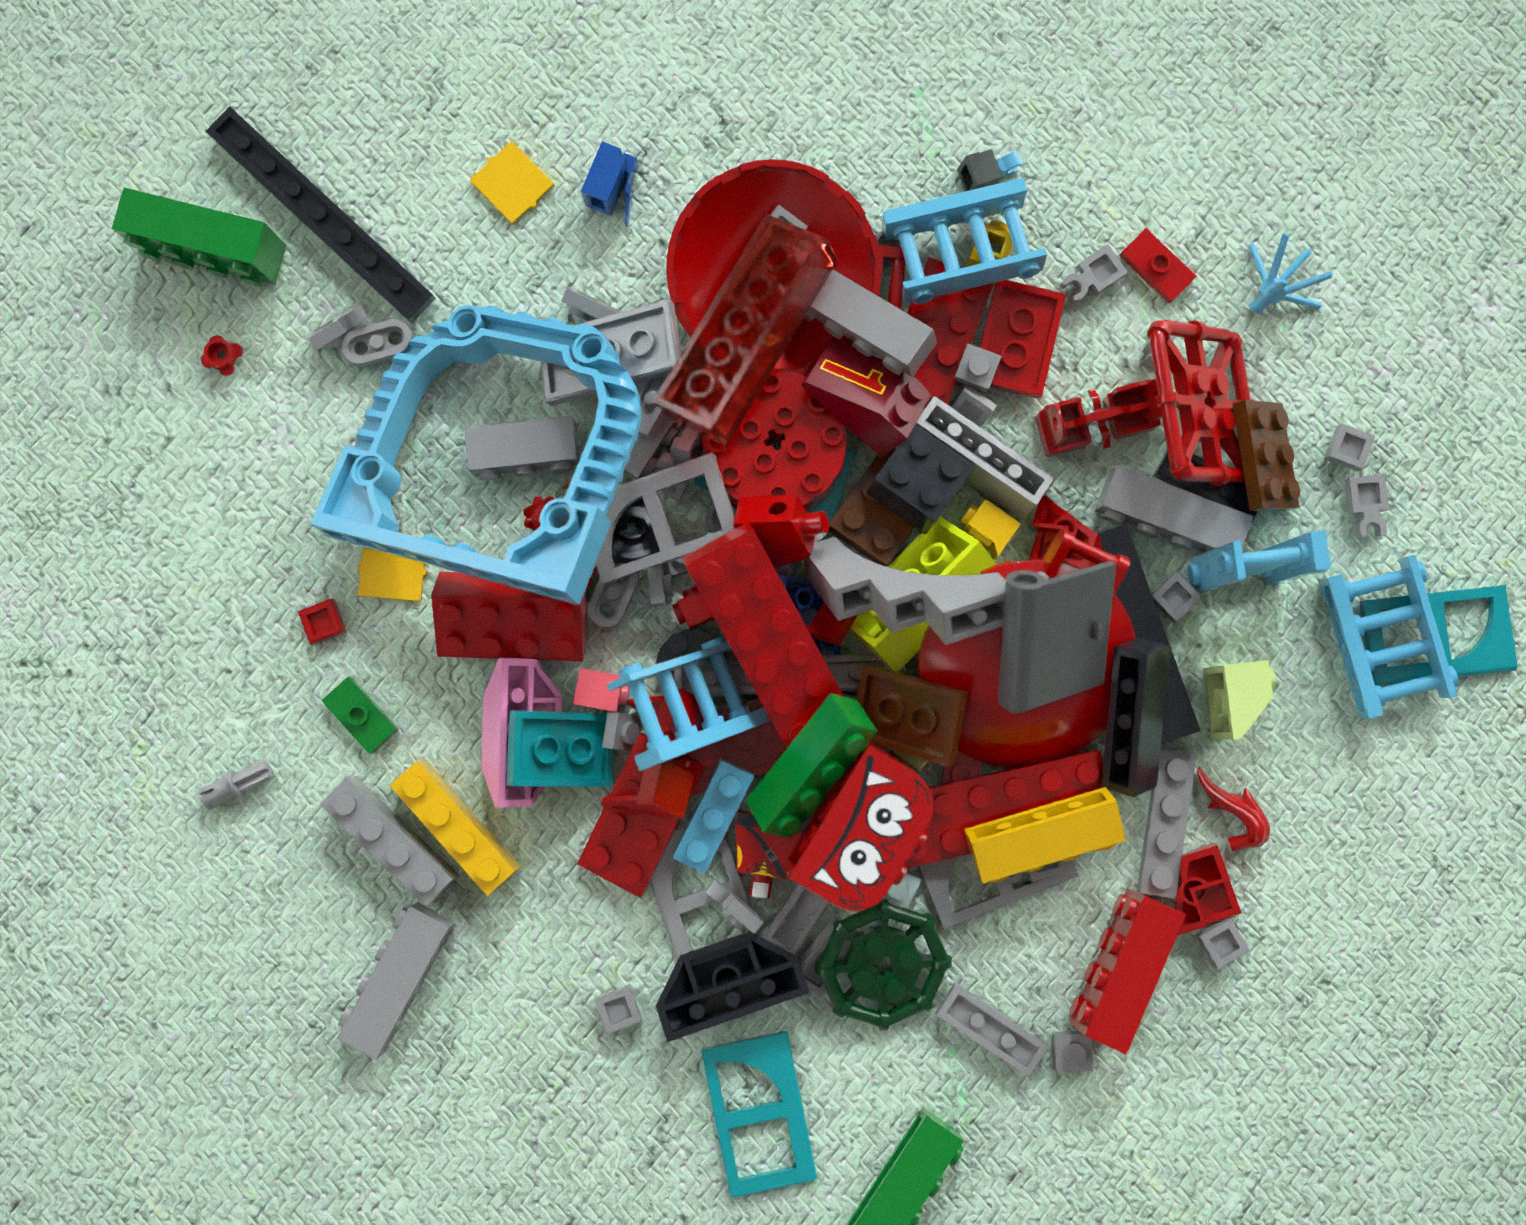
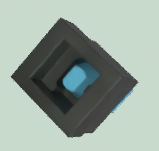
M990 149L965 156L957 172L964 190L970 191L998 184L1003 176L1018 172L1016 167L1022 166L1023 163L1018 151L995 159L994 153Z

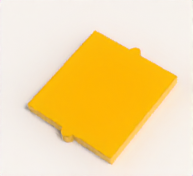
M512 141L495 157H489L487 159L488 163L470 179V182L512 225L531 208L536 209L537 202L554 187V183Z
M363 547L362 561L357 565L360 570L358 596L422 602L424 576L428 575V570L425 569L426 564Z

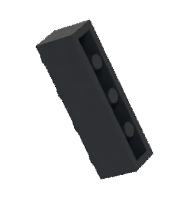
M1136 638L1114 646L1102 788L1106 787L1109 790L1136 797L1157 786L1171 651L1170 645Z

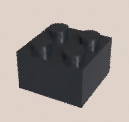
M915 424L909 437L897 447L874 478L866 493L925 535L975 466Z

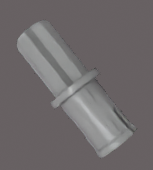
M261 760L238 772L231 770L227 773L226 777L200 788L199 794H206L201 796L200 800L210 810L236 796L242 798L245 796L246 791L269 781L272 778L273 770L266 760Z

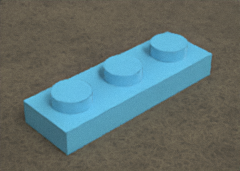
M723 758L720 759L672 854L673 859L706 873L754 778V773Z

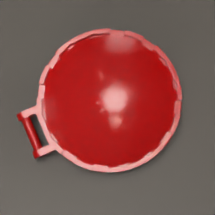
M776 159L757 160L740 164L738 167L715 176L703 185L685 206L678 217L670 238L666 259L667 287L679 322L690 339L706 355L722 366L744 375L774 369L805 375L809 373L831 339L849 346L853 344L851 340L844 336L841 339H837L823 328L824 324L815 318L810 322L798 313L754 365H751L725 343L746 316L720 299L716 294L778 205L808 227L753 308L770 288L795 308L796 306L789 293L814 258L877 296L880 295L883 259L892 260L888 302L900 310L902 307V289L906 269L902 248L878 245L877 237L874 235L871 225L865 216L866 212L848 190L846 191L837 182L829 178V175L799 162Z
M1061 529L1056 534L1044 558H1033L1030 561L1014 563L1007 561L980 571L981 574L998 572L1004 580L1009 573L1015 571H1033L1036 573L1042 571L1049 579L1083 569L1065 561L1068 552L1097 565L1108 561L1116 563L1104 684L1027 710L1025 713L1014 714L1008 712L998 703L1002 627L945 645L928 624L919 649V678L968 692L958 750L990 765L1014 768L1075 754L1086 748L1107 730L1114 646L1136 639L1130 617L1121 601L1115 595L1129 569V558L1121 554H1116L1115 556L1076 539L1074 533Z

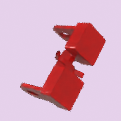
M1156 378L1115 388L1103 399L1104 410L1101 408L1098 393L1095 389L1087 392L1092 399L1094 412L1088 415L1084 414L1081 403L1082 399L1078 397L1047 405L1035 416L1046 457L1086 448L1092 442L1088 428L1090 425L1098 424L1099 431L1102 434L1103 449L1111 447L1110 433L1106 426V421L1109 422L1113 438L1118 440L1153 431L1160 426V419L1162 418L1161 408L1156 406L1155 396L1158 395Z
M678 689L691 725H696L698 732L704 730L701 723L705 721L695 696L684 689ZM664 695L649 697L663 735H668L670 742L675 741L674 733L677 732ZM633 698L628 699L626 705L637 711ZM646 739V742H645V745H644L646 751H649L648 748H647V745H646V743L649 742V739ZM673 758L644 769L638 795L607 796L602 798L600 804L605 809L621 814L659 815L665 819L684 818L694 776L683 768L689 769L691 762Z

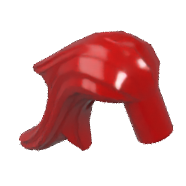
M1198 766L1199 782L1204 792L1212 801L1208 805V809L1215 808L1228 811L1238 817L1245 825L1246 834L1228 838L1232 852L1264 845L1269 840L1270 825L1261 807L1247 787H1245L1242 796L1228 793L1214 784L1201 767Z

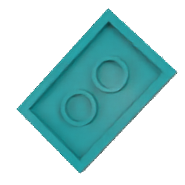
M510 710L506 785L613 787L614 749L602 747L607 714Z

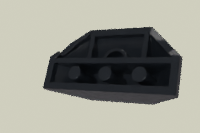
M748 931L681 954L655 1007L666 1040L670 1042L809 993V989L796 955Z

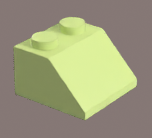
M1269 660L1203 668L1212 739H1241L1273 699L1272 690L1276 688V676L1273 668H1269Z

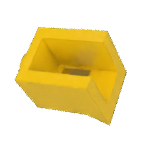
M995 220L991 221L990 224L984 222L989 241L1002 245L1000 254L993 252L995 260L1008 257L1013 244L1007 224ZM975 243L966 267L981 264Z
M986 499L979 507L972 503L960 520L966 524L963 529L967 531V534L980 541L985 549L990 547L993 560L1000 555L1021 525L1020 522Z

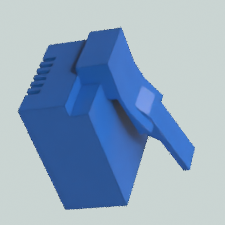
M602 141L581 189L585 206L612 216L626 183L624 196L626 205L625 225L628 227L632 201L631 187L639 168L637 157L627 153L622 155L621 148Z

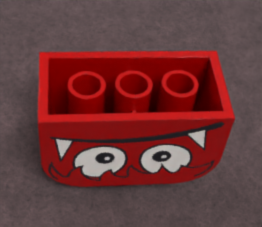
M868 742L866 748L859 753L846 769L843 776L828 791L787 858L785 866L788 877L828 902L845 910H864L879 903L893 884L897 886L903 880L908 870V865L905 863L913 851L916 853L920 851L928 837V833L925 830L932 819L934 802L927 783L909 765L873 743Z

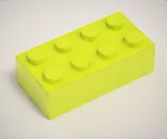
M939 516L925 535L921 533L888 567L918 574L963 576L980 575V571L997 564L980 541ZM870 610L858 614L849 632L872 654L892 670L898 672L919 651L928 623L925 621L890 632L877 614Z

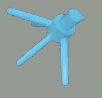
M1284 233L1281 237L1269 276L1254 243L1249 244V250L1263 283L1258 288L1261 293L1249 305L1258 315L1271 302L1276 305L1280 300L1320 309L1322 307L1320 302L1290 293L1333 277L1332 272H1326L1286 286L1287 280L1310 256L1311 249H1306L1277 278L1289 239L1288 233Z

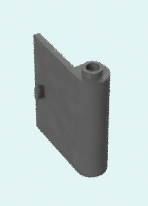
M1108 561L1052 579H1047L1033 571H1015L1006 576L998 703L1008 712L1014 714L1025 713L1027 710L1104 684L1116 563Z

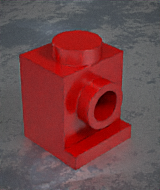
M697 586L683 591L684 598L672 604L679 624L681 625L686 622L689 629L696 628L715 619Z

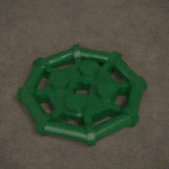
M882 899L876 905L842 920L837 918L832 923L834 929L820 962L815 964V974L820 976L833 1004V1013L838 1017L846 1016L877 1026L880 1031L889 1030V1026L921 1011L926 1010L929 1012L934 1007L933 1000L947 969L952 966V957L947 955L934 925L935 918L929 913L921 914L889 903L888 899ZM892 919L911 927L907 931L888 926V921ZM878 920V925L873 927L874 931L864 934V932L859 934L854 932ZM920 935L924 936L931 954H919L914 941ZM845 939L851 941L845 958L837 960ZM885 956L889 957L891 966L883 971H878V967L874 965L876 960L883 961ZM932 967L922 990H919L915 983L921 969ZM837 973H847L852 986L845 993H843L837 980ZM907 993L914 997V999L888 1010L889 1001H900ZM860 996L877 1001L878 1011L855 1004L854 1002Z

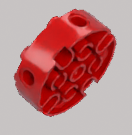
M776 369L747 374L725 388L707 412L702 435L704 455L712 452L716 455V461L730 503L735 508L738 506L739 499L743 497L795 495L799 497L806 512L826 500L841 477L848 442L845 425L801 386L806 376ZM769 442L781 443V448L775 450L773 446H769Z

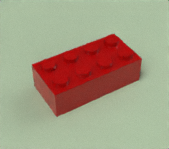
M439 572L431 593L437 657L515 658L583 662L588 640L586 589L580 605L458 572Z
M1128 888L1125 894H1120L1115 901L1112 911L1115 914V918L1111 927H1106L1098 942V947L1101 948L1096 962L1091 961L1084 975L1086 986L1082 995H1077L1074 998L1069 1011V1015L1072 1016L1070 1023L1084 1036L1126 1055L1186 916L1181 911Z

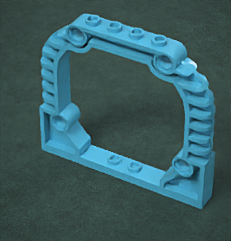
M464 305L457 308L451 314L448 321L433 325V332L423 337L415 336L408 342L410 347L403 353H396L392 358V366L388 371H384L381 377L382 384L379 390L374 392L372 407L367 409L364 415L365 423L357 431L356 437L358 439L355 446H344L310 524L332 539L580 605L612 522L606 515L610 505L614 502L615 492L618 485L622 482V474L626 464L630 461L631 451L639 437L638 432L642 422L638 390L628 372L620 364V358L616 350L602 332H599L590 325L580 324L579 327L568 325L556 318L542 320L525 312L519 311L516 314H512L490 305L486 306V308ZM497 353L569 367L583 386L597 391L599 399L594 426L564 498L554 499L544 506L540 514L541 526L524 539L510 545L504 560L476 553L477 551L474 548L456 542L454 547L445 545V542L428 534H424L423 538L399 533L400 527L394 516L390 499L397 493L402 481L400 473L394 468V463L420 401L434 378L456 361L479 364L490 360ZM569 519V521L567 522V524H566L565 526L561 527L562 524H563L566 520Z

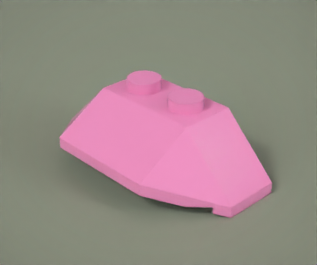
M499 658L483 694L481 769L495 807H532L537 801V797L547 786L506 785L510 710L562 712V696L550 678L541 669L536 659Z

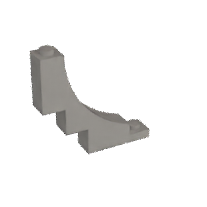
M836 537L814 543L812 554L808 558L803 559L807 580L838 621L870 610L877 614L890 632L926 621L945 645L1002 627L1005 580L998 572L980 575L943 576L901 571L882 566L857 555L844 546ZM1042 571L1037 572L1042 576L1046 577L1047 579H1049Z

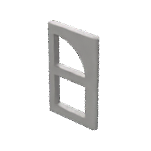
M713 452L617 487L614 502L610 505L606 515L612 522L596 561L602 584L684 557L735 529L733 526L735 515L716 461L717 457ZM705 476L722 530L676 546L658 492ZM643 498L660 552L614 567L612 538L616 524L623 512L632 503Z
M686 826L675 830L650 882L677 960L681 954L693 951L681 914L715 902L706 893L708 888L678 899L674 897L673 876L678 861L672 858V854ZM724 836L718 850L729 880L722 882V884L750 906L726 836ZM758 929L755 932V934L761 936L760 931Z
M957 858L918 866L943 929L1079 876L1073 860L1065 861L1068 872L1035 882H1028L1013 888L1012 883H1004V881L995 883L998 895L953 912L949 900V879Z

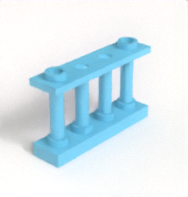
M1024 178L883 211L882 230L885 241L892 239L900 241L910 276V281L903 282V305L912 302L914 304H924L937 296L1015 277L1027 279L1043 271L1047 257L1046 249L1043 248L1030 252L1018 210L1024 206L1027 193ZM1000 214L1004 215L1016 255L995 260L983 218ZM965 222L970 225L981 264L960 268L948 227ZM930 230L935 233L946 272L925 277L913 236Z
M1326 530L1308 532L1261 551L1242 553L1241 540L1232 541L1191 558V565L1188 566L1189 583L1191 586H1195V590L1198 593H1204L1244 580L1249 575L1261 574L1262 577H1265L1266 585H1273L1331 569Z
M1416 555L1398 559L1401 570L1350 583L1348 580L1344 581L1342 574L1320 580L1360 718L1371 719L1384 715L1382 706H1385L1386 701L1437 689L1439 698L1458 696L1455 689L1459 686L1458 676L1455 669L1448 665L1424 582L1427 581V573L1423 563L1417 561ZM1406 584L1411 605L1362 618L1359 615L1354 616L1351 606L1354 597ZM1416 618L1422 640L1372 653L1369 650H1364L1361 636H1364L1366 631ZM1427 654L1432 675L1382 688L1374 684L1371 671H1374L1376 666Z
M722 637L702 644L703 650L642 669L641 664L637 663L618 671L620 678L607 684L609 691L628 685L649 742L646 743L649 751L634 756L639 771L770 721L765 708L750 712L748 706L744 707L724 655L725 652L732 649L728 642H723ZM707 659L711 660L731 711L728 713L729 721L725 722L722 715L718 716L698 662ZM684 667L705 721L701 723L704 729L698 732L696 725L692 726L671 674L673 670ZM657 677L677 732L674 733L675 741L670 742L668 735H663L643 680Z

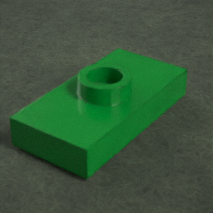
M351 676L344 679L321 700L369 754H373L399 730Z

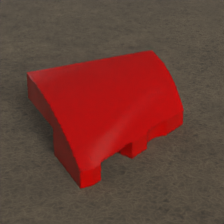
M1046 495L1042 496L1038 502L1032 526L1037 530L1029 561L1033 560V558H1044L1056 534L1061 529L1074 533L1076 539L1102 550L1101 537L1097 533L1083 525ZM1068 552L1065 561L1083 569L1097 565Z
M1216 842L1181 855L1175 909L1185 913L1186 916L1178 935L1207 927L1209 923L1242 913Z

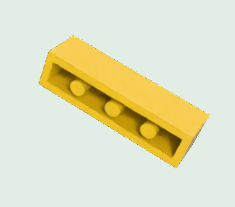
M427 760L416 761L389 785L487 896L494 893L522 868Z
M1106 787L964 829L974 868L982 884L987 882L998 883L1006 880L1010 875L1024 871L1035 872L1042 869L1044 865L1057 861H1072L1081 854L1094 850H1109L1115 844L1126 841L1117 800Z

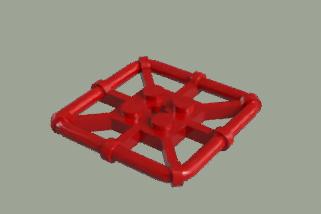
M1172 320L1152 322L1147 331V336L1150 340L1158 390L1155 401L1156 406L1161 408L1170 461L1169 471L1176 479L1209 482L1214 486H1223L1228 482L1245 483L1239 441L1233 430L1235 418L1232 405L1243 400L1255 401L1250 397L1241 347L1243 340L1237 332L1206 326L1203 322L1196 320L1189 321L1188 323ZM1170 336L1184 338L1188 363ZM1203 340L1219 343L1209 367L1206 365ZM1229 362L1236 400L1228 399L1227 394L1229 382L1225 372ZM1170 371H1171L1172 374H1173V379H1174V385H1175V391H1176V392L1173 391V385H1172V379H1171V373H1170ZM1176 408H1178V410H1179V416H1180V422H1181V428H1182V436H1181V434H1180V428H1179V422H1178V416H1177V410H1176ZM1198 441H1201L1205 467H1194L1191 462ZM1220 445L1236 468H1229L1223 464Z

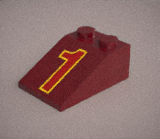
M831 339L801 386L881 458L909 437L932 393L915 377L912 378L903 372L900 375H896L882 364V359L873 355L867 357L854 347Z

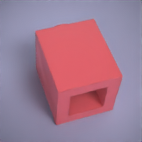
M580 668L573 704L620 712V706H627L630 690L628 685L612 691L608 690L607 684L620 678V675Z

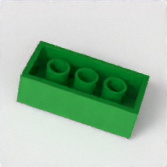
M123 187L111 228L124 238V244L138 249L137 254L155 261H159L160 256L172 259L171 262L187 269H193L194 265L205 267L208 273L227 278L228 273L241 276V281L255 286H262V282L276 284L286 244L265 222Z

